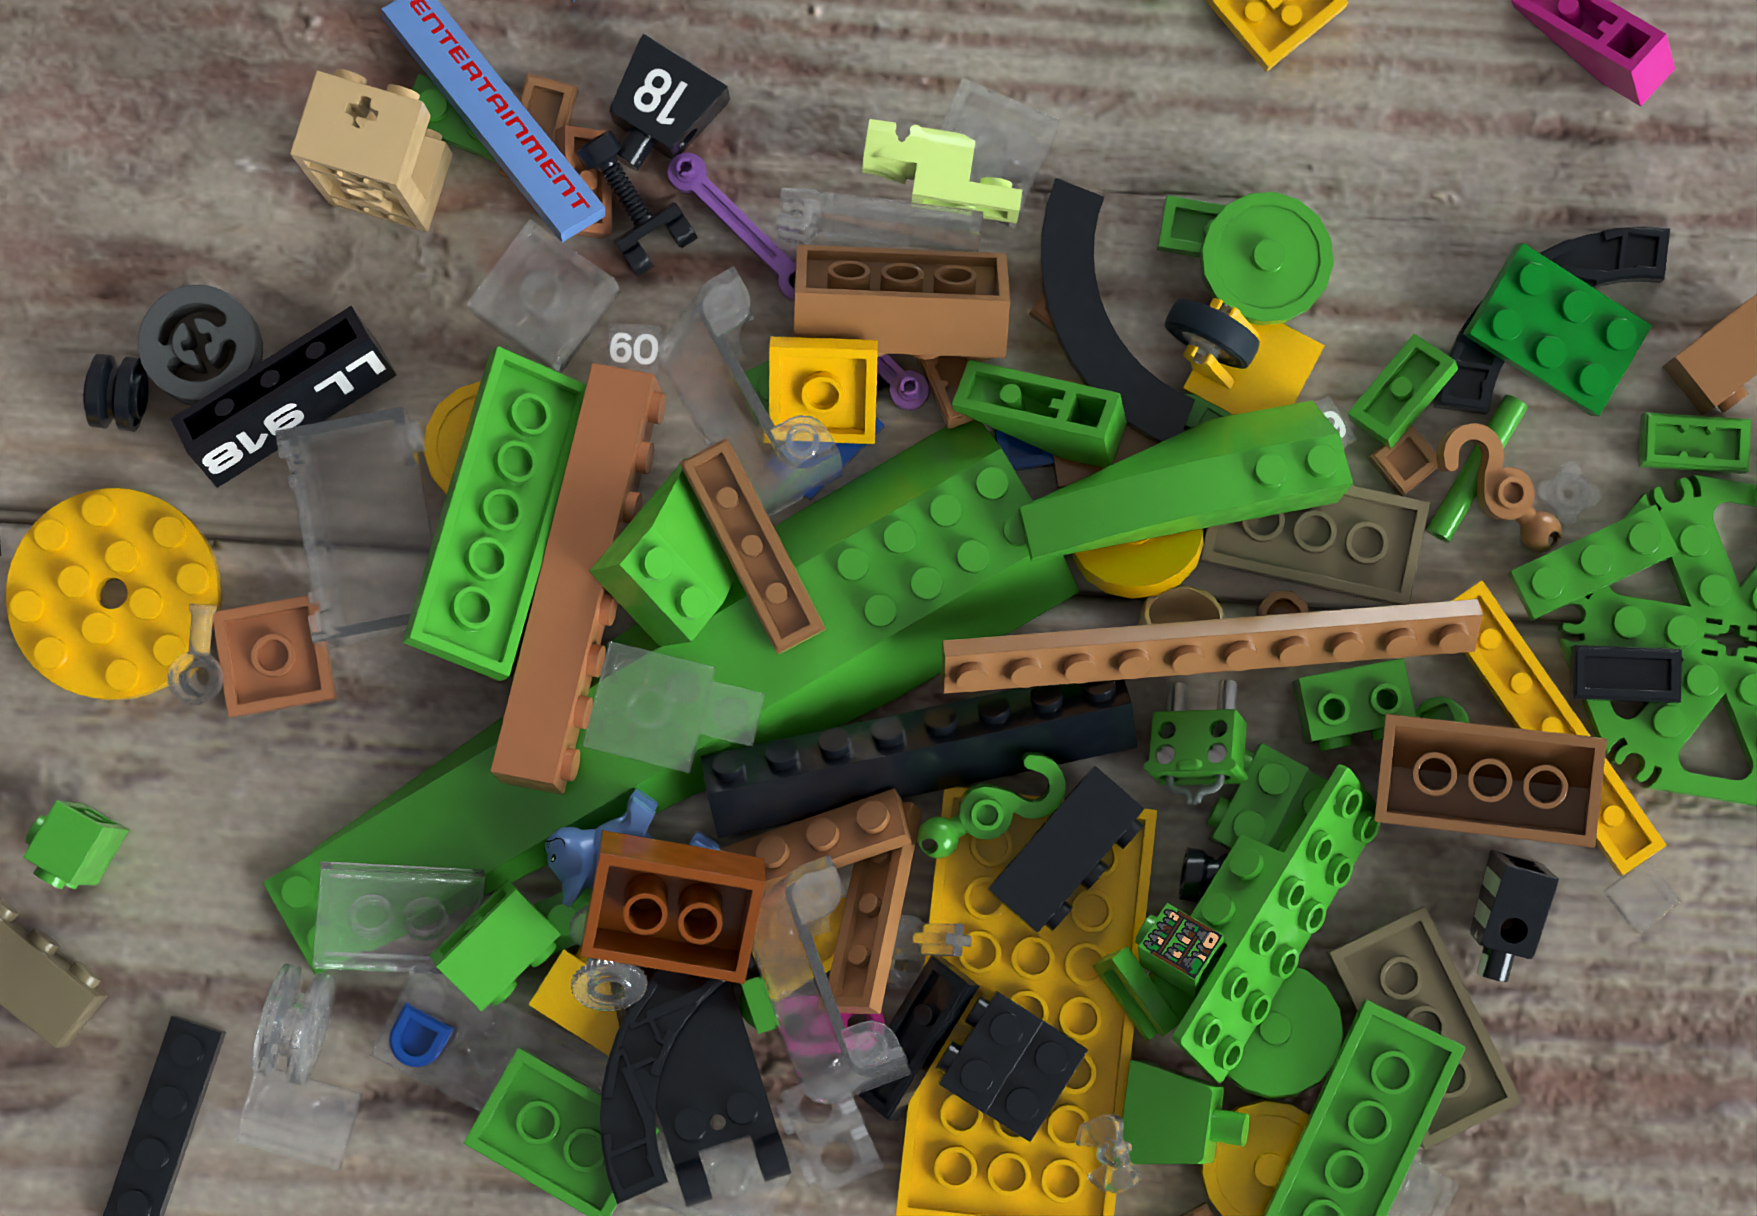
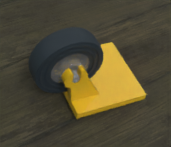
M1213 298L1209 306L1188 299H1178L1168 313L1164 324L1170 334L1187 346L1183 356L1191 362L1193 370L1182 390L1194 394L1232 415L1294 404L1325 345L1285 324L1255 325L1249 323L1239 309L1234 306L1231 308L1218 298Z

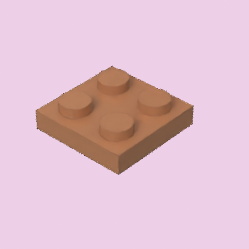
M311 594L211 612L228 717L237 718L337 700L320 595Z

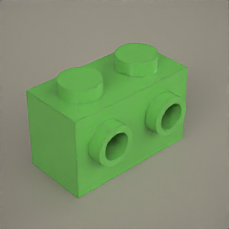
M1404 658L1302 677L1292 682L1304 743L1319 742L1321 751L1351 746L1350 735L1370 731L1373 741L1383 740L1386 714L1416 717Z
M56 800L48 815L39 816L28 831L25 843L30 846L23 858L37 866L33 872L35 876L59 889H62L64 885L72 889H77L78 885L97 886L129 829L85 804Z
M507 879L429 956L435 966L482 1012L490 1003L493 1006L502 1003L517 985L515 979L529 965L534 968L542 964L555 950L556 944L554 941L561 934Z

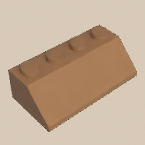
M797 245L793 337L878 340V357L884 356L887 353L911 354L919 359H934L939 356H962L968 360L978 362L988 361L992 358H1006L1010 312L1007 253Z
M1386 714L1374 822L1595 848L1607 738Z

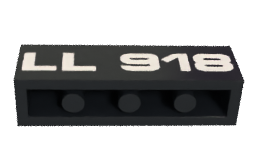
M351 305L172 417L171 421L188 455L218 488L394 378L397 374L380 344Z

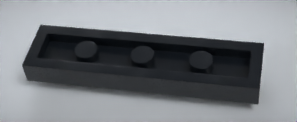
M171 1016L103 1216H164L226 1035L225 1031L179 1016Z

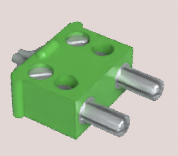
M1222 680L1219 682L1217 710L1185 711L1187 686L1182 682H1176V684L1171 682L1168 684L1166 711L1153 712L1149 761L1144 763L1143 768L1158 784L1167 785L1171 792L1183 795L1188 805H1200L1204 795L1215 793L1223 784H1242L1248 779V774L1244 771L1247 722L1236 710L1238 684L1233 680H1227V682ZM1212 784L1200 788L1195 793L1194 798L1190 790L1185 787L1176 786Z

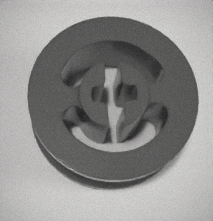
M187 285L164 294L147 311L139 330L138 351L143 368L158 387L179 402L193 405L262 362L263 341L254 318L232 295L208 285ZM208 311L225 316L226 323L222 327H215L205 319L195 318L194 320L198 331L210 342L205 345V352L208 361L215 368H222L228 359L230 349L236 347L229 366L216 377L205 381L194 382L177 377L176 370L181 365H187L198 373L206 374L208 372L204 361L192 351L197 347V340L194 331L184 322L176 328L172 343L167 345L169 335L175 325L186 316L197 312Z

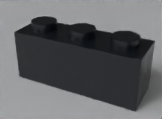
M1094 766L988 887L987 891L1033 931L1038 933L1044 925L1053 931L1073 908L1066 901L1080 884L1088 890L1108 868V865L1101 859L1116 843L1124 849L1144 826L1137 817L1145 808L1099 768Z

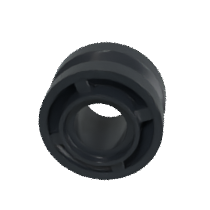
M96 354L93 357L86 374L83 391L84 409L90 427L106 429L112 420L115 419L119 430L137 431L145 414L149 395L148 376L140 358L125 357L120 366H118L113 355Z

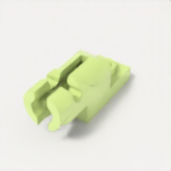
M869 119L862 173L874 174L904 185L906 184V179L914 180L911 206L913 208L1017 223L1023 190L1012 188L1010 181L1001 178L984 177L980 179V183L969 182L975 148L974 140L958 132L925 128L914 124L910 128V135L906 137L905 141L900 142L896 135V122Z

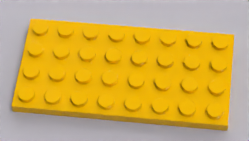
M953 787L944 789L941 817L951 819L958 815L959 801L969 788ZM1019 794L1027 799H1036L1040 797ZM1144 809L1137 817L1144 826L1124 849L1115 843L1101 860L1108 865V868L1088 890L1080 884L1066 900L1073 908L1053 931L1045 925L1038 933L1033 931L987 891L988 887L1052 813L1039 819L1024 818L1013 812L1012 822L1008 830L1001 836L985 840L978 839L968 833L960 837L959 844L951 855L941 859L936 858L924 966L931 955H941L977 983L979 988L908 1103L895 1216H1114L1119 1164L1116 1163L1131 1060L1134 1024L1095 971L1093 965L1107 954L1127 946L1139 962V945L1135 943L1142 924L1146 920L1157 810ZM995 991H998L1088 1049L1031 1142L986 1113L984 1114L938 1083L943 1073L935 1067L952 1041L959 1045H962L972 1029V1026L965 1023V1020L981 995L991 999Z

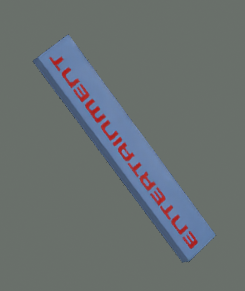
M395 0L381 8L384 22L561 243L605 217V206L438 0Z

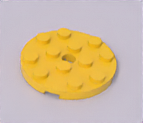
M104 488L77 494L60 502L43 514L31 526L18 545L10 564L6 583V609L10 628L16 643L31 665L44 677L61 688L78 695L101 700H128L146 696L167 687L187 673L199 660L210 643L209 638L214 628L211 612L221 610L222 584L217 560L210 544L196 524L176 507L158 497L122 488ZM108 580H121L126 585L127 598L118 608L108 609L100 602L101 591Z

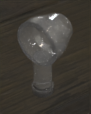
M190 603L189 612H192L188 652L178 656L172 662L168 671V685L172 694L181 702L189 705H199L211 701L218 695L223 686L224 676L219 661L210 655L213 614H216V605ZM200 667L205 668L210 675L206 686L199 684L196 679V672Z

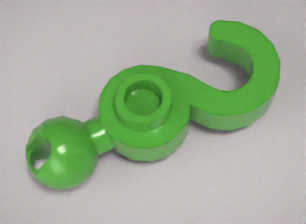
M1026 752L1022 756L1024 766L1047 777L1048 786L1041 797L1027 799L1011 789L994 784L981 783L974 785L963 794L959 801L958 815L951 819L938 816L929 818L920 826L917 834L919 848L925 855L941 859L951 855L956 850L960 837L968 833L978 839L985 840L1001 836L1008 830L1013 819V812L1024 818L1039 819L1050 815L1060 806L1065 797L1066 781L1061 768L1051 757L1043 753ZM925 839L935 840V843L929 849L922 846V841Z

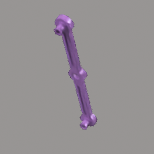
M686 152L674 157L668 167L669 181L674 189L681 193H693L779 277L778 283L781 293L788 300L795 302V288L791 287L789 280L791 276L796 274V261L793 262L707 178L706 165L699 156ZM888 354L877 357V374L890 386V397L895 406L905 411H913L922 407L927 401L929 394L928 382L924 376L917 371H904Z

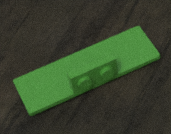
M1339 764L1284 853L1241 834L1191 914V917L1224 935L1223 945L1225 950L1175 1030L1172 1040L1210 1079L1218 1083H1222L1228 1072L1234 1069L1241 1060L1243 1047L1252 1032L1267 1017L1271 1008V1001L1283 981L1295 971L1301 951L1312 933L1318 931L1322 926L1327 908L1338 890L1348 883L1353 872V865L1366 844L1371 842L1379 831L1380 822H1374L1376 802L1351 769Z

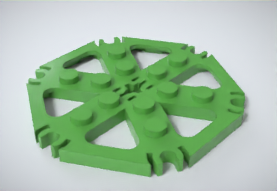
M1694 474L1689 478L1694 485L1696 497H1693L1694 489L1686 477L1675 481V486L1679 493L1676 503L1666 500L1660 486L1649 491L1651 505L1656 504L1679 550V553L1666 560L1684 605L1619 595L1610 586H1607L1567 605L1579 609L1581 620L1577 625L1571 623L1559 624L1558 631L1568 636L1580 635L1581 641L1571 642L1561 638L1558 642L1569 670L1571 646L1682 649L1681 703L1645 702L1632 719H1624L1614 712L1610 701L1582 700L1595 736L1607 738L1606 755L1617 741L1620 740L1623 745L1617 748L1611 756L1610 762L1614 766L1620 765L1629 754H1633L1639 759L1640 768L1632 777L1635 783L1647 780L1653 773L1654 768L1657 769L1652 782L1645 789L1757 807V663L1744 661V658L1757 660V645L1756 647L1745 646L1734 649L1731 656L1726 654L1725 645L1718 643V640L1704 638V636L1714 637L1728 633L1729 628L1732 627L1735 628L1734 635L1736 638L1743 639L1745 643L1757 644V631L1748 630L1749 626L1757 627V563L1739 585L1713 520L1714 510L1721 503L1757 507L1754 502V490L1757 485ZM1646 493L1638 498L1622 519L1651 507ZM1706 620H1716L1717 624L1706 623ZM1702 651L1712 653V656L1702 654ZM1721 698L1750 768L1749 774L1742 780L1690 773L1679 762L1681 748Z

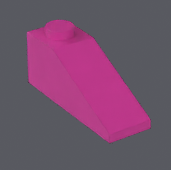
M1511 0L1516 10L1600 83L1640 107L1675 70L1667 34L1609 0Z

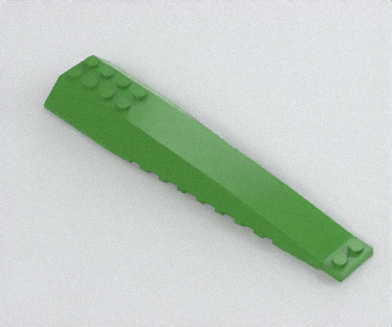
M973 420L949 430L947 427H944L790 516L775 527L827 629L824 632L781 654H777L738 576H736L723 604L692 642L660 647L637 623L605 645L603 670L599 677H592L588 697L593 699L590 723L587 729L580 728L575 749L580 750L578 773L573 782L567 781L564 795L504 784L490 772L503 716L316 846L309 856L264 881L265 888L313 973L320 975L362 949L372 950L442 915L471 903L498 889L507 879L512 883L547 866L548 854L544 850L545 841L554 831L562 827H576L581 830L596 829L612 819L621 817L628 811V800L636 789L643 791L658 802L655 814L705 791L706 786L701 756L839 727L898 699L939 675L942 668L943 640L1006 636L1079 593L1080 590L1063 555L1035 561L1030 560L1018 510L1020 507L1033 502L1004 451L983 423Z

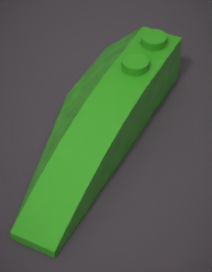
M1312 400L1211 419L1020 507L1018 512L1030 560L1035 561L1337 503L1353 485V480L1340 433Z

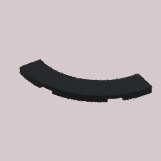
M1055 178L1046 205L1041 231L1040 261L1043 294L1057 340L1069 363L1086 386L1120 393L1127 426L1159 444L1183 432L1195 399L1176 391L1143 367L1119 338L1107 316L1098 289L1094 263L1095 232L1104 196Z
M1642 226L1607 229L1599 233L1563 241L1540 252V254L1593 288L1625 282L1661 283L1665 279L1671 228ZM1481 302L1460 329L1448 353V356L1456 361L1458 370L1436 395L1433 408L1486 415L1489 412L1493 390L1505 361L1463 335Z
M751 955L748 964V969L754 967L755 965ZM658 969L644 984L620 1025L606 1065L600 1111L602 1151L608 1180L617 1205L668 1183L656 1138L655 1110L660 1075L670 1048L687 1019L709 995L727 981Z

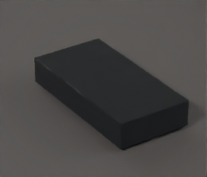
M1571 646L1570 700L1681 703L1682 649Z

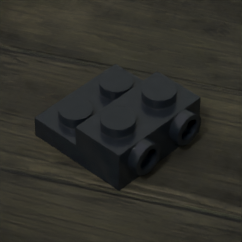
M995 991L991 999L981 995L965 1020V1023L972 1026V1029L962 1045H959L952 1041L935 1067L943 1073L938 1083L984 1114L986 1113L1031 1142L1088 1049L998 991Z

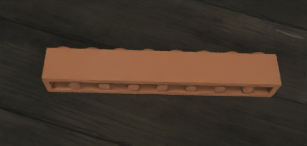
M592 363L490 770L501 783L564 795L567 781L573 782L577 776L580 764V750L575 749L580 728L587 729L590 723L593 699L588 697L592 677H599L603 670L605 646L600 644L605 625L611 626L613 624L618 602L589 570L642 509V494L638 493L642 474H649L652 468L654 443H650L654 424L660 425L662 423L666 410V394L662 393L653 373Z

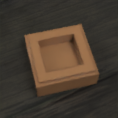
M1413 425L1410 426L1392 449L1383 444L1367 457L1399 496L1405 495L1438 469L1436 453Z

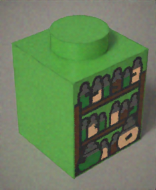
M1166 903L1158 917L1152 914L1148 916L1135 940V943L1139 945V963L1143 968L1195 998L1224 952L1223 934L1169 903Z

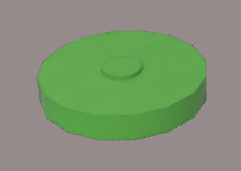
M1277 192L1247 194L1226 205L1207 228L1199 253L1202 280L1212 299H1221L1223 301L1222 304L1227 308L1232 309L1233 306L1236 307L1249 323L1255 325L1283 324L1307 312L1327 288L1334 265L1331 238L1320 217L1299 199Z
M1296 967L1292 975L1283 981L1272 999L1267 1017L1256 1026L1243 1047L1241 1060L1234 1069L1228 1072L1226 1077L1244 1092L1267 1099L1297 1097L1320 1084L1331 1070L1343 1039L1340 1008L1327 986L1307 970Z

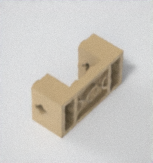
M335 69L334 75L316 71L290 155L328 204L428 233L453 154L447 143L441 141L443 136L427 128L431 115L423 101L419 100L420 95L411 89L394 84H388L386 91L366 85V78L344 69Z

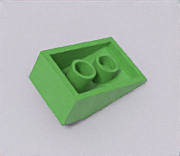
M680 464L589 570L598 582L660 647L692 642L723 604L737 576Z

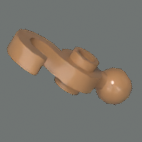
M1476 423L1455 426L1446 432L1438 444L1436 454L1439 470L1442 472L1457 470L1461 446L1466 441H1473L1480 448L1482 455L1477 473V498L1483 512L1497 520L1515 519L1521 525L1520 537L1524 545L1532 551L1542 553L1556 547L1562 538V525L1556 516L1546 511H1536L1532 507L1535 491L1531 479L1525 472L1513 467L1502 468L1504 450L1497 434L1487 426ZM1549 536L1553 538L1551 545L1548 543Z

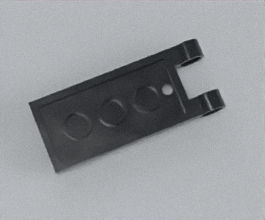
M612 962L626 1012L644 984L658 969ZM727 981L697 1007L676 1036L666 1057L656 1096V1110L686 1207L713 1199L699 1153L748 1137L751 1138L765 1182L791 1174L787 1155L773 1117L732 983ZM715 1115H721L726 1120V1125L721 1130H715L710 1125V1120Z

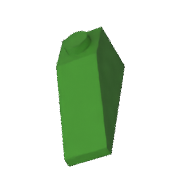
M968 360L952 402L953 410L1059 458L1102 468L1113 465L1127 426L1120 393L974 360Z

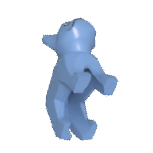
M636 789L628 800V811L621 817L612 819L596 829L581 830L576 827H562L548 837L545 841L544 850L548 854V866L562 883V903L565 906L569 907L585 889L592 886L602 830L653 839L647 832V829L656 813L655 809L658 806L656 800L643 791ZM697 831L690 841L691 846L720 850L716 842L700 831Z

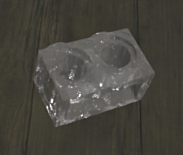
M841 1065L781 1090L780 1095L783 1103L776 1105L775 1109L787 1136L797 1133L805 1152L796 1157L808 1186L818 1183L822 1194H825L883 1168L882 1160ZM821 1091L829 1097L832 1110L825 1119L814 1121L808 1119L803 1114L800 1103L802 1097L808 1092ZM834 1141L846 1143L853 1152L852 1163L843 1170L828 1168L822 1159V1150L827 1144Z

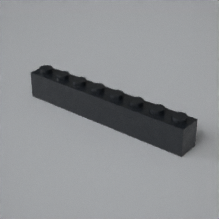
M1125 679L1017 688L701 756V762L718 838L804 820L894 788L902 799L1032 771L1027 769L1022 761V756L1026 752L1043 753L1051 757L1057 765L1134 749L1137 748L1132 702Z

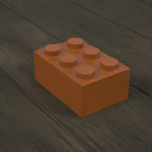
M602 830L583 927L580 956L745 984L766 882L764 858Z

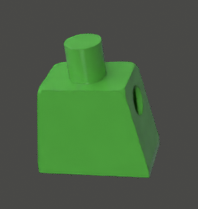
M1130 1060L1116 1163L1124 1165L1213 1163L1217 1142L1245 1146L1249 1133V1114L1222 1110L1224 1087L1152 1061Z

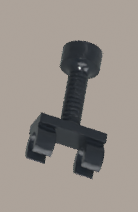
M608 130L580 147L575 153L586 170L597 169L602 172V176H605V181H608L607 184L611 185V190H614L613 193L617 194L616 198L619 199L620 203H623L622 207L625 208V212H628L627 215L629 217L631 216L630 220L634 221V227L613 240L633 273L639 277L654 267L638 242L639 239L662 224H665L669 233L681 248L698 237L677 203L672 202L655 214L648 212V207L645 208L646 204L642 203L643 199H639L640 195L637 194V190H634V185H631L632 182L628 181L629 177L625 176V172H622L623 168L620 167V163H616L618 161L617 153L622 147L612 131Z

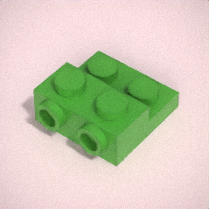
M1260 743L1253 752L1245 748L1244 771L1248 774V779L1242 784H1236L1229 799L1220 795L1206 821V824L1213 827L1208 839L1231 851L1242 834L1284 853L1328 780L1309 771V768Z

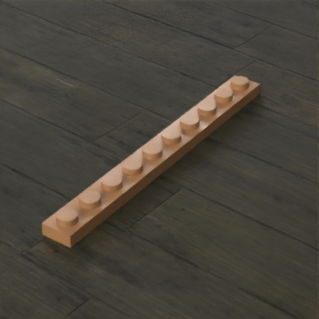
M1478 599L943 640L941 680L944 694L1475 652L1483 614Z

